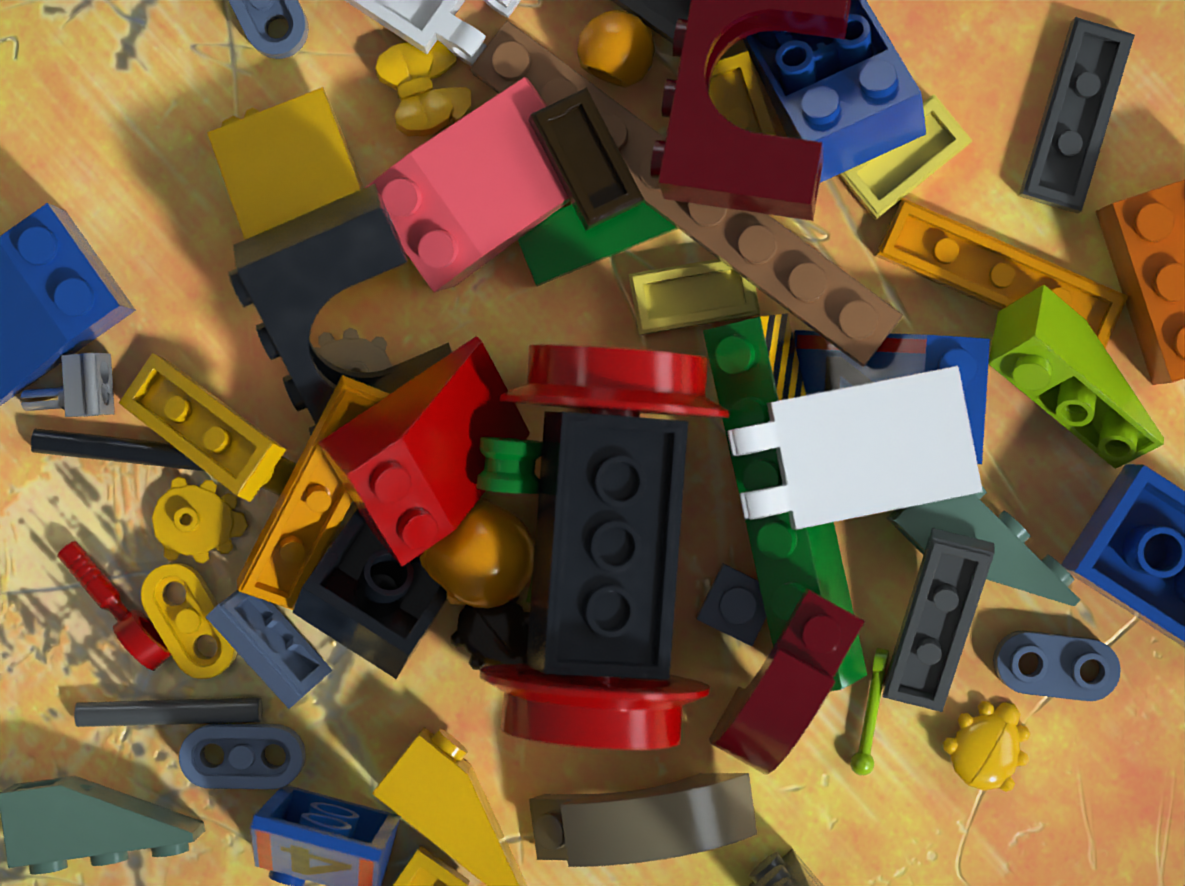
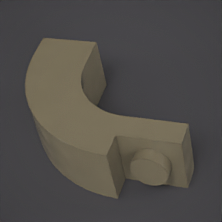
M699 773L672 783L639 790L600 794H543L529 799L537 860L568 861V867L611 866L680 857L720 848L757 835L749 773Z

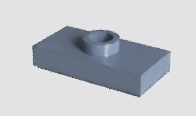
M236 590L206 616L209 622L288 709L332 671L330 666L271 602Z

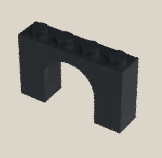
M375 184L233 245L236 269L228 272L233 289L243 307L254 304L263 322L256 325V330L268 357L271 360L278 357L282 358L289 372V375L283 377V382L293 406L298 412L307 408L315 423L314 426L309 427L310 436L342 375L391 394L453 352L448 342L385 370L353 372L328 362L316 351L309 340L311 327L318 312L333 296L353 285L407 262L401 239Z

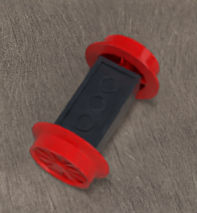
M546 344L530 345L527 384L500 395L501 402L589 410V413L544 412L543 455L541 456L540 467L541 482L540 493L538 494L526 664H501L486 666L480 669V678L504 692L501 730L504 733L526 740L574 747L624 750L669 748L680 744L683 705L709 695L710 686L694 679L670 675L688 421L640 417V413L730 418V411L705 397L708 358L687 354L623 348Z

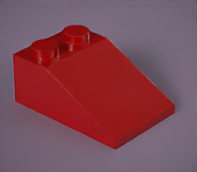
M477 336L318 442L372 533L402 567L455 531L484 494L485 490L476 488L477 475L484 470L485 456L479 450L480 437L526 440L530 435V431L515 403L500 401V395L508 392V389L482 340Z

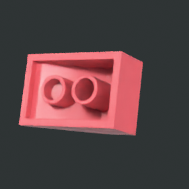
M528 77L522 78L411 151L366 186L376 185L401 239L404 251L434 293L457 286L570 201L529 122L530 115L547 107V104Z

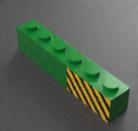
M788 313L760 316L703 330L718 402L720 406L730 411V418H722L739 494L783 485L776 448L732 456L727 431L769 423L771 421L767 403L806 396ZM788 511L766 517L745 519L773 646L806 588L854 614L834 522L801 529H791ZM859 634L834 676L836 682L830 691L842 690L868 675Z

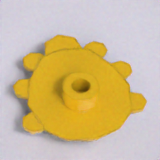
M178 476L173 479L171 488L158 499L152 514L154 535L164 547V557L168 561L177 560L180 554L185 556L192 555L197 563L204 564L209 559V551L214 548L221 554H229L233 548L232 541L229 538L241 537L248 527L244 514L232 511L238 502L236 496L230 493L221 498L215 494L217 486L213 480H205L200 486H187L185 478Z
M981 701L978 705V716L972 717L969 713L960 714L957 721L961 729L957 731L955 738H947L943 742V749L950 754L954 771L968 786L983 791L1000 788L1008 792L1013 790L1015 785L1011 775L1015 773L1016 767L1025 766L1029 761L1028 754L1020 750V742L1027 741L1031 733L1028 727L1017 726L1021 714L1014 703L1002 702L994 710V706L990 701Z

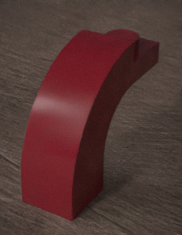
M806 588L771 652L753 680L745 689L738 686L709 738L710 744L765 775L773 772L797 744L836 682L834 679L836 672L865 621Z

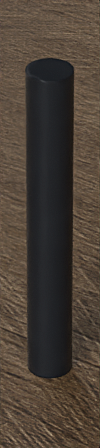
M37 428L34 429L31 437L32 453L204 471L170 443Z

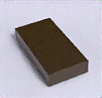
M587 88L530 115L529 122L586 231L643 202L644 198Z

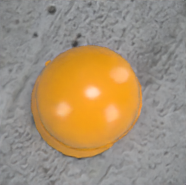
M480 497L455 531L420 555V561L428 575L447 591L446 595L450 604L470 605L475 608H493L504 605L519 596L532 578L535 544L528 528L518 517L510 511L488 502L486 498Z

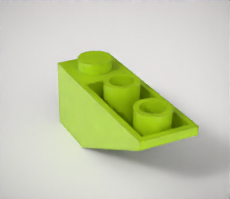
M1043 284L998 312L988 364L1113 468L1117 469L1164 445L1163 435L1088 322L1046 285Z

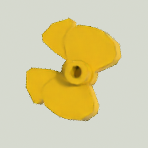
M436 41L427 55L410 43L403 42L391 46L378 56L375 67L376 76L381 83L397 90L398 98L401 102L394 115L396 129L406 136L431 135L449 125L451 119L454 122L459 121L471 109V90L467 87H448L433 90L431 80L444 74L455 66L457 62V57L441 42Z

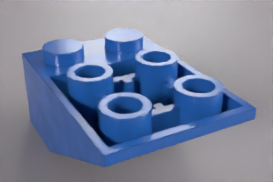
M851 0L845 39L785 31H764L743 38L744 44L787 137L823 142L824 162L820 183L926 135L922 92L866 0Z

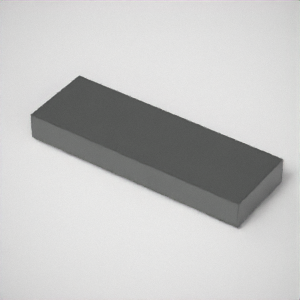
M1078 17L1071 21L1019 197L1076 214L1082 212L1135 34Z
M932 528L883 683L882 697L943 712L995 553L994 543Z

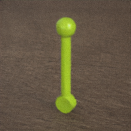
M876 648L859 750L850 760L852 770L860 776L870 774L875 766L874 759L870 753L889 656V650Z

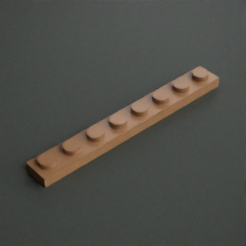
M508 20L471 66L472 74L498 94L522 78L528 77L547 106L587 88L644 198L643 203L863 368L901 320L903 315L768 214L664 199L658 184L659 179L651 178L650 167L655 141H666V138Z

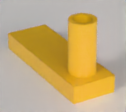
M153 352L119 401L121 406L232 493L249 502L252 501L260 488L280 496L297 464L282 456L286 449L168 360Z

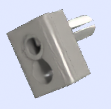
M82 353L61 355L63 385L57 388L24 390L20 397L21 399L58 396V400L21 402V406L25 411L61 408L65 410V417L114 415L111 354Z

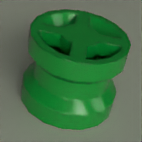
M480 437L479 450L485 456L484 470L477 475V489L518 494L540 493L541 480L535 475V463L543 455V442L514 438Z

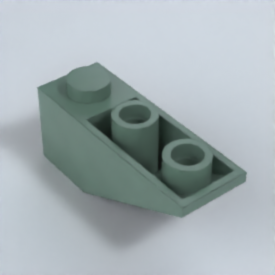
M983 487V492L895 509L887 517L923 555L932 528L994 543L995 553L986 578L987 580L1070 606H1075L1080 601L1068 588L1075 580L1072 575L1049 554L1040 560L1024 544L1031 537L1027 530L1006 511H1003L997 517L980 500L987 493Z
M77 776L14 784L0 792V814L8 868L29 865L30 874L32 875L63 870L68 867L67 860L90 857L92 866L115 864L129 859L128 851L151 848L152 857L178 855L189 851V843L194 842L205 832L203 821Z

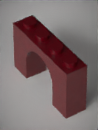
M691 0L688 19L678 18L674 32L673 56L681 57L677 80L667 79L663 92L662 117L670 118L666 141H655L651 158L650 176L651 178L659 179L658 184L664 199L809 221L814 220L824 162L823 142L760 134L734 125L722 116L714 106L709 96L710 81L713 71L723 54L739 40L758 32L785 31L845 39L851 0Z

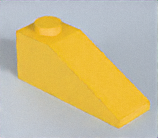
M424 727L380 781L372 794L486 886H527L472 765L464 759V756L468 753L467 749L446 731L438 729L435 734H432Z

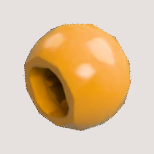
M621 10L604 12L590 19L580 33L577 46V55L581 68L603 81L624 88L644 78L652 66L655 52L651 30L639 17Z

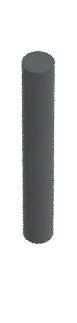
M261 698L77 702L74 718L76 727L261 722L262 700Z

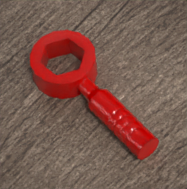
M77 541L69 543L57 554L59 560L81 586L85 588L101 609L110 611L118 621L113 626L115 635L124 648L139 663L149 670L155 671L171 656L151 620L136 609L129 611L121 602L120 592Z

